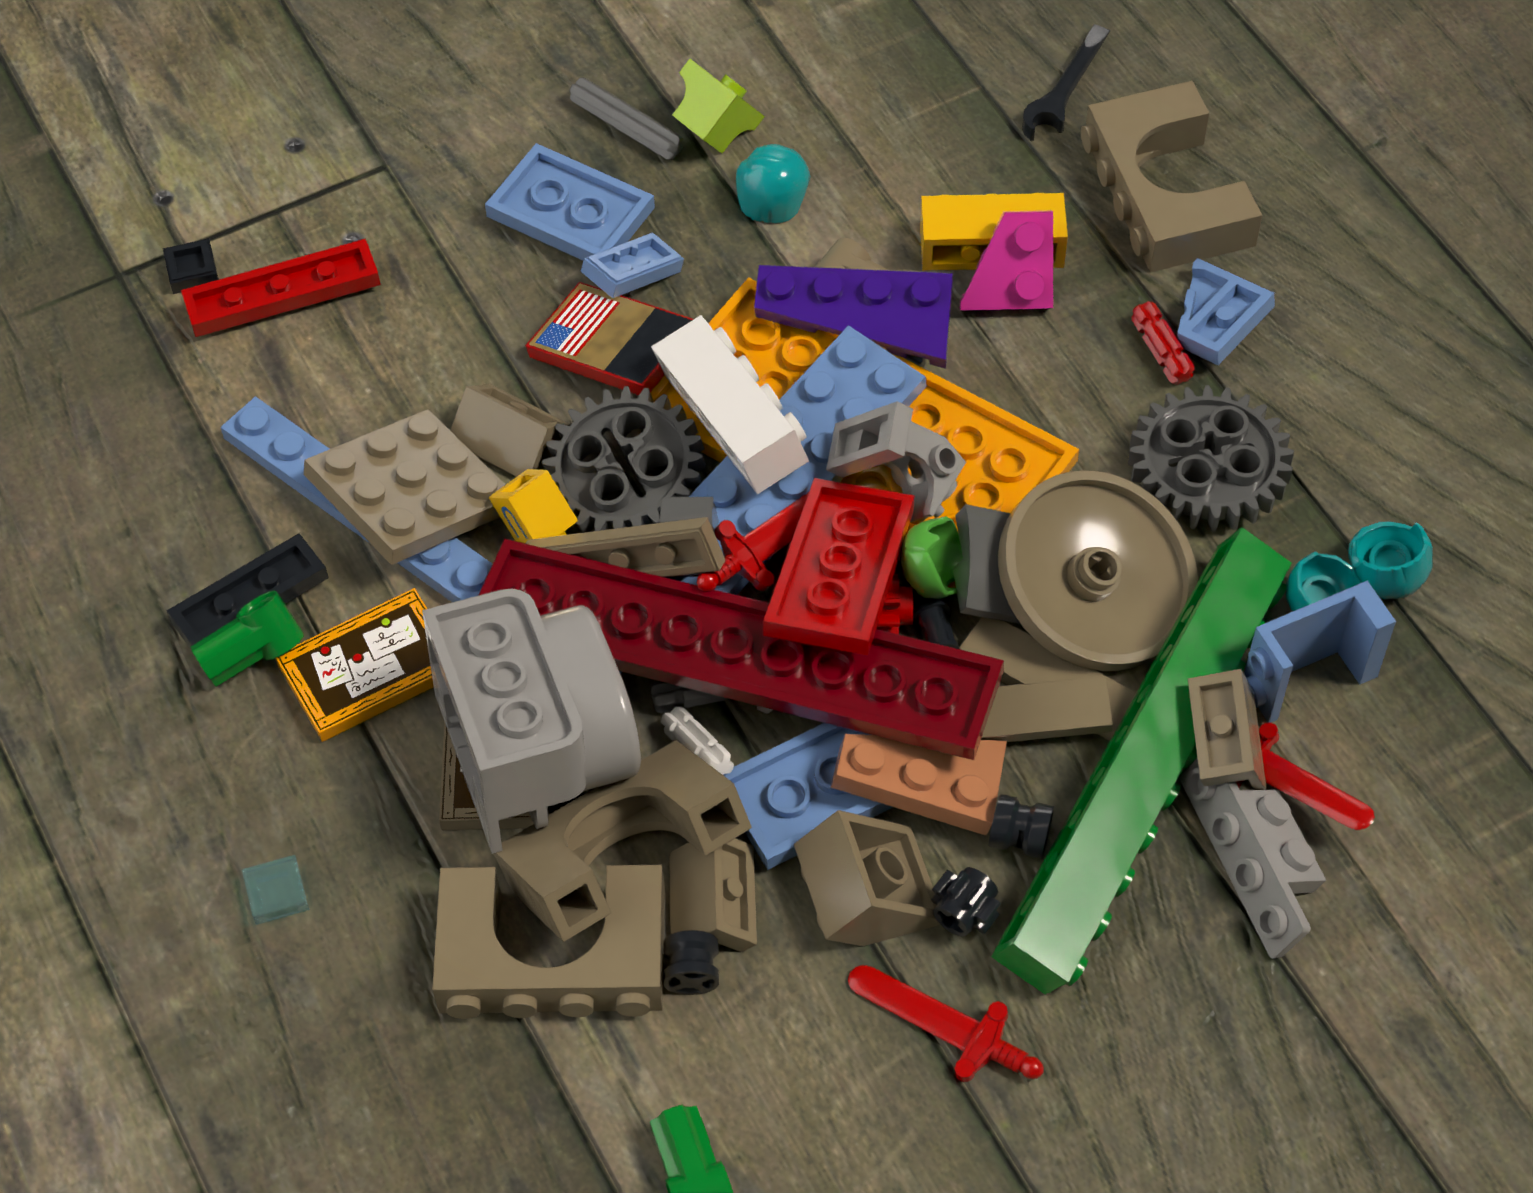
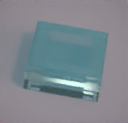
M296 855L242 869L251 912L256 925L310 910Z

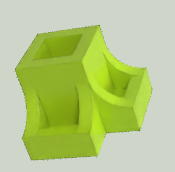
M689 59L679 72L685 81L686 90L681 104L672 116L722 154L736 136L746 130L754 131L765 116L742 99L747 90L726 74L719 81L692 59Z

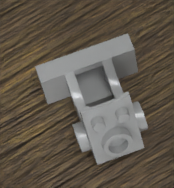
M898 401L835 423L826 467L827 471L840 477H845L884 464L891 469L893 480L902 487V493L915 495L914 511L910 523L915 521L921 523L926 518L932 516L937 518L942 515L945 509L940 504L955 491L957 487L956 478L966 464V461L946 437L912 422L913 409Z

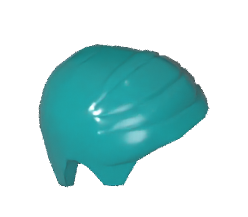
M779 144L757 147L747 159L740 163L736 170V189L742 212L746 216L751 217L752 220L765 223H783L792 219L800 209L811 177L809 168L802 156L794 149Z
M1378 522L1361 528L1354 535L1349 543L1348 558L1360 582L1363 583L1368 580L1379 598L1398 599L1414 594L1427 581L1433 568V547L1424 528L1417 522L1413 527L1396 522Z

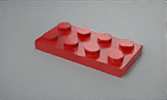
M814 478L763 620V636L868 655L900 556L901 546L913 515L915 495Z

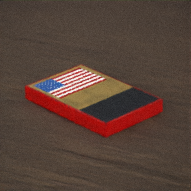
M579 282L525 346L530 358L622 390L624 386H628L631 393L640 395L644 388H649L651 393L665 375L651 346L694 319L622 295L611 298L601 288Z

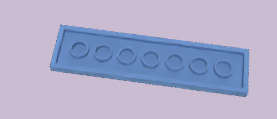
M848 325L779 399L783 407L780 410L782 415L785 416L791 412L807 436L805 440L801 441V445L809 462L757 494L729 457L726 456L689 497H713L719 524L723 520L731 521L735 525L736 530L744 537L810 491L814 478L840 482L844 478L826 470L835 423L896 401L909 407L927 387L926 376ZM718 540L719 546H720V548H721V550H722L721 543H720V541ZM772 556L763 561V564L765 565ZM735 574L720 586H716L714 590L737 595L747 585L749 580L739 574ZM671 576L665 578L697 585L698 576Z

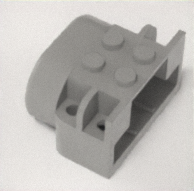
M503 589L422 610L435 696L492 854L502 851L498 820L529 812L536 829L548 826V806L569 801L579 796L583 791L632 778L639 772L641 751L631 703L599 622L588 607L578 605L540 615L534 600L529 594L517 589Z

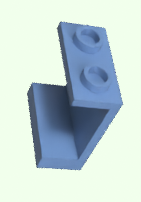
M1368 580L1256 627L1244 675L1253 689L1255 706L1259 708L1267 722L1278 720L1291 672L1337 652L1359 685L1378 677L1396 621Z

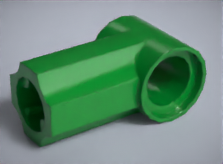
M269 591L254 598L239 610L236 619L191 646L194 656L215 687L262 658L270 660L279 657L295 647L303 639V631L277 591Z
M678 1105L662 1111L658 1117L650 1121L651 1131L668 1177L665 1179L668 1193H733L722 1161L716 1162L697 1106Z

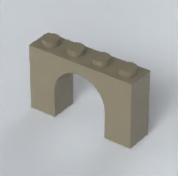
M1193 81L1088 105L1086 125L1081 127L1083 147L1087 153H1093L1097 162L1099 180L1103 187H1109L1113 195V204L1117 218L1120 221L1125 220L1130 230V241L1133 251L1137 256L1142 255L1150 273L1191 263L1197 258L1203 260L1257 245L1263 215L1245 181L1195 193H1177L1156 186L1139 169L1142 164L1154 157L1204 145L1209 111Z
M675 740L641 760L639 772L634 777L590 790L548 815V826L536 829L533 824L502 842V851L496 852L494 855L512 893L565 942L611 914L593 870L589 865L601 852L614 843L638 833L666 830L681 835L706 856L751 829L752 826L734 783Z
M606 865L605 899L611 914L605 917L604 926L598 940L587 953L577 960L562 966L548 968L535 967L516 960L499 943L501 890L496 867L440 868L432 987L439 1014L447 1013L454 1018L470 1019L477 1017L480 1013H504L514 1018H528L534 1016L537 1012H560L569 1017H585L592 1014L593 1011H617L624 1016L636 1017L645 1015L649 1011H663L665 889L662 865Z

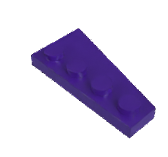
M759 265L754 305L755 315L761 319L813 333L822 330L840 335L849 325L877 345L886 348V351L893 355L904 358L908 354L928 359L930 365L946 369L953 275L952 273Z

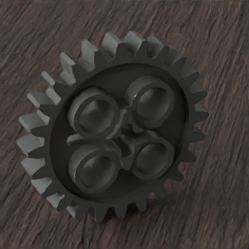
M1205 385L1202 396L1196 397L1189 387H1185L1183 400L1181 401L1171 393H1167L1164 407L1156 403L1150 404L1148 416L1140 415L1137 430L1132 431L1128 465L1133 466L1132 482L1141 483L1143 489L1153 496L1155 495V498L1165 507H1170L1172 509L1171 514L1176 520L1183 514L1190 516L1189 524L1191 529H1195L1201 519L1207 520L1211 531L1216 532L1219 520H1226L1228 525L1235 530L1238 527L1241 515L1253 524L1257 520L1259 509L1266 513L1272 512L1275 499H1283L1286 484L1290 482L1294 450L1288 448L1290 434L1278 433L1281 419L1277 417L1265 420L1267 405L1263 404L1251 409L1248 407L1250 395L1245 394L1238 401L1231 400L1230 388L1226 387L1221 396L1216 397L1213 396L1210 386Z
M624 386L620 399L615 400L608 389L604 390L603 403L599 405L591 398H585L587 411L583 414L574 409H569L568 413L573 423L571 426L564 424L555 425L561 441H547L546 446L553 457L542 460L545 470H548L578 519L576 525L581 533L590 532L593 527H595V531L660 523L661 497H689L691 492L688 488H697L702 483L701 477L696 471L706 469L703 455L699 454L705 450L700 435H696L698 430L694 420L686 419L687 416L683 406L679 404L671 408L668 396L665 394L661 395L653 403L649 388H644L638 399H635L628 386ZM644 429L640 435L626 438L632 430ZM609 431L613 434L625 459L633 468L639 483L646 491L644 497L639 498L634 492L622 467L616 461L611 448L603 438L605 432ZM600 452V455L595 460L582 462L587 455ZM660 466L667 467L658 476H648L654 468ZM616 490L623 491L617 499L604 501L610 492Z

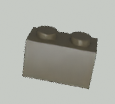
M837 810L794 843L801 865V875L808 886L817 912V922L826 940L866 946L940 924L933 915V910L937 906L931 901L935 895L932 890L933 886L910 826Z

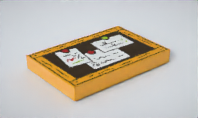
M415 588L297 644L288 652L276 657L278 667L322 742L434 687L422 610L427 609Z

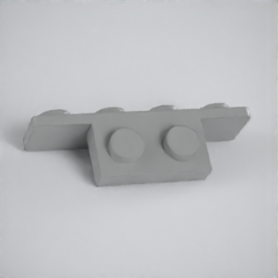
M1197 758L1180 775V781L1269 957L1281 958L1311 930L1310 924L1294 894L1314 893L1327 880L1315 860L1313 850L1305 841L1296 824L1288 803L1283 799L1279 790H1239L1236 782L1204 786L1200 780Z

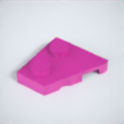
M1052 210L1003 211L993 231V236L976 266L977 269L965 294L963 293L959 301L960 310L1053 308Z

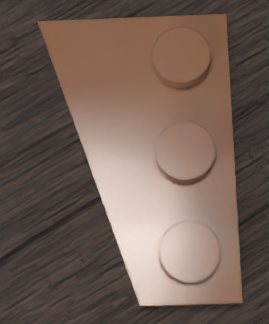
M845 734L839 748L831 788L987 835L994 818L1007 741L981 740L975 759L970 760L875 735Z

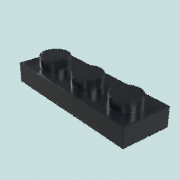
M300 533L166 611L170 622L191 649L192 645L236 619L239 610L254 598L269 591H277L286 604L325 581L329 576L326 566Z

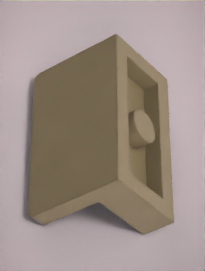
M492 384L466 386L450 431L476 456L517 477L527 469H537L547 441H561L555 425L564 424L570 426V424Z
M1242 669L1188 678L1199 774L1203 785L1211 786L1248 779L1254 790H1266L1254 692Z
M734 838L706 856L691 843L673 850L669 856L671 934L685 930L708 932L718 939L719 944L740 952L757 945L754 846Z

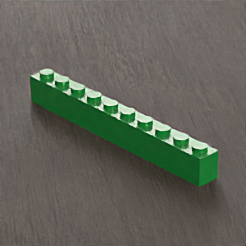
M1243 527L1217 546L991 956L1045 995L1065 984L1072 986L1082 975L1088 963V958L1083 955L1090 941L1097 940L1110 923L1112 914L1107 909L1114 896H1120L1131 883L1135 870L1130 866L1137 853L1141 854L1155 838L1158 827L1153 823L1159 812L1166 810L1178 795L1181 785L1176 780L1182 769H1187L1197 758L1188 678L1238 669L1243 671L1246 663L1241 658L1245 650L1251 648L1256 627L1265 624L1262 619L1267 609H1272L1287 589L1283 579L1292 562Z

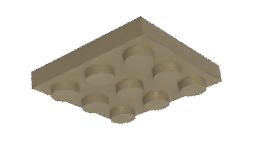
M429 409L304 460L303 475L391 565L500 517L488 497L506 484Z

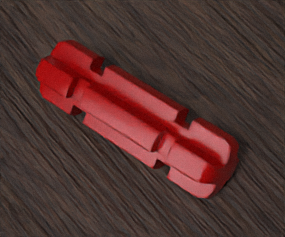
M1147 301L1142 305L1138 304L1133 309L1132 322L1140 333H1145L1142 338L1161 367H1165L1163 372L1169 382L1174 385L1188 382L1193 377L1192 372L1195 370V366L1186 353H1181L1184 348L1167 321L1160 319L1163 316L1161 311L1152 301Z

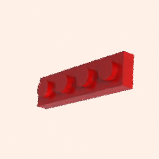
M365 238L183 289L181 293L195 337H199L381 285Z

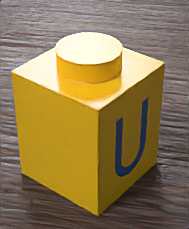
M527 469L488 497L517 542L526 543L527 540L567 535L565 530L578 522L548 470Z

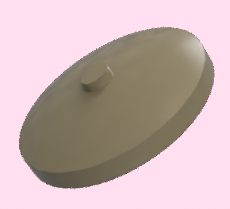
M1072 471L1043 481L1033 488L1013 509L1004 525L999 541L998 568L1000 581L1009 606L1021 625L1040 645L1054 655L1077 666L1092 670H1127L1141 666L1156 658L1198 583L1196 562L1192 548L1180 524L1171 512L1142 487L1127 479L1105 472Z

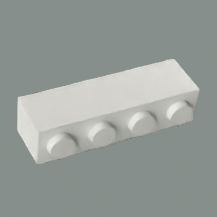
M702 315L651 346L666 378L757 494L809 462L801 445V441L807 438L802 426L791 412L785 416L782 415L780 412L783 409L782 404L769 384L765 383L760 387L756 383L759 381V377L746 356L742 355L736 358L733 355L736 353V349L722 327L713 330Z

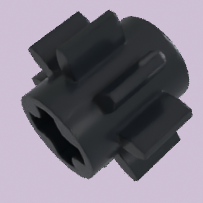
M967 867L958 876L947 869L932 888L935 895L931 901L937 905L933 910L935 919L946 930L957 936L965 937L973 928L985 934L1000 915L997 909L1001 903L995 899L998 895L996 884L986 874L975 868Z

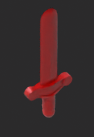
M809 492L744 537L736 530L735 525L731 521L723 520L715 528L714 534L721 543L725 562L720 571L701 573L697 578L698 588L704 592L712 591L716 586H720L735 574H739L752 582L757 590H767L773 584L774 576L766 569L763 561L792 541Z
M1271 722L1260 726L1259 736L1267 784L1351 829H1366L1373 823L1375 818L1374 811L1367 804L1270 751L1271 747L1279 740L1278 728ZM1245 780L1235 781L1239 789Z
M860 965L849 973L848 984L856 994L964 1051L955 1064V1074L958 1080L962 1082L971 1081L975 1074L991 1060L1018 1074L1021 1072L1028 1079H1037L1042 1076L1044 1067L1037 1057L1028 1056L1027 1052L1002 1040L1005 1022L1008 1019V1009L1004 1003L996 1001L990 1004L987 1013L979 1022L872 966Z

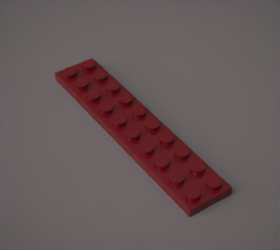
M504 539L479 595L503 589L522 590L534 600L540 615L578 605L588 607L599 622L619 671L970 760L975 759L1004 672V660L876 629L868 655L763 636V620L769 606L767 602L718 590L704 592L697 585L509 539Z

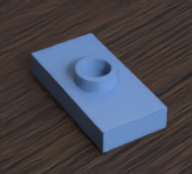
M650 233L584 258L581 272L611 298H615L681 272L684 258L654 233Z

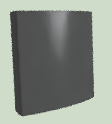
M965 504L955 515L963 559L953 569L960 613L1021 624L1006 599L998 568L999 541L1004 525L1011 513Z

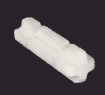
M674 707L671 713L663 714L661 723L665 726L664 732L672 741L677 740L722 775L732 772L734 764L730 761L731 754L721 744L717 743L718 741L697 720L693 719V716L685 708Z

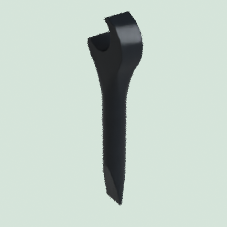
M1094 24L1053 89L1040 99L1028 104L1024 109L1022 131L1024 136L1030 141H1034L1035 127L1041 124L1053 126L1057 129L1058 133L1064 131L1065 109L1069 97L1110 33L1109 29Z

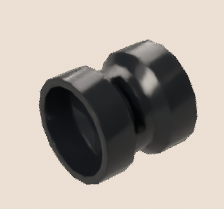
M1000 794L988 846L1001 850H1006L1012 846L1022 849L1026 856L1042 859L1050 832L1054 806L1043 803L1027 806L1021 804L1017 797Z

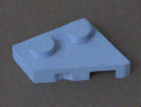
M1197 258L1193 262L1192 281L1190 289H1187L1184 302L1185 312L1181 316L1177 332L1179 342L1184 350L1219 365L1275 307L1274 293Z

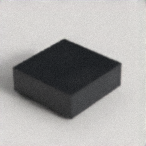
M209 238L163 248L173 294L181 293L183 289L219 280Z

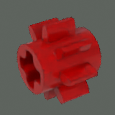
M894 574L877 629L899 634L900 625L913 624L912 586H899L898 574Z

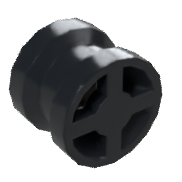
M685 930L675 932L664 939L663 953L669 960V966L663 972L664 987L677 994L699 995L708 993L718 987L719 970L713 965V959L719 954L718 939L713 934L698 930Z

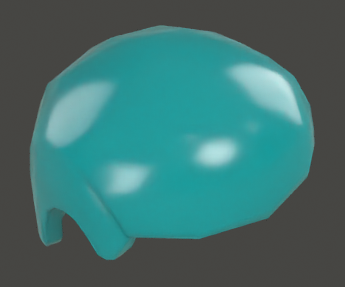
M1312 552L1300 560L1291 570L1286 582V601L1293 612L1356 586L1361 582L1353 566L1338 556Z

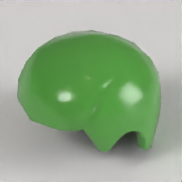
M945 516L914 525L905 535L901 546L900 562L905 579L916 593L924 598L941 599L957 593L956 588L948 587L951 582L955 581L954 567L963 559L959 534L953 520Z

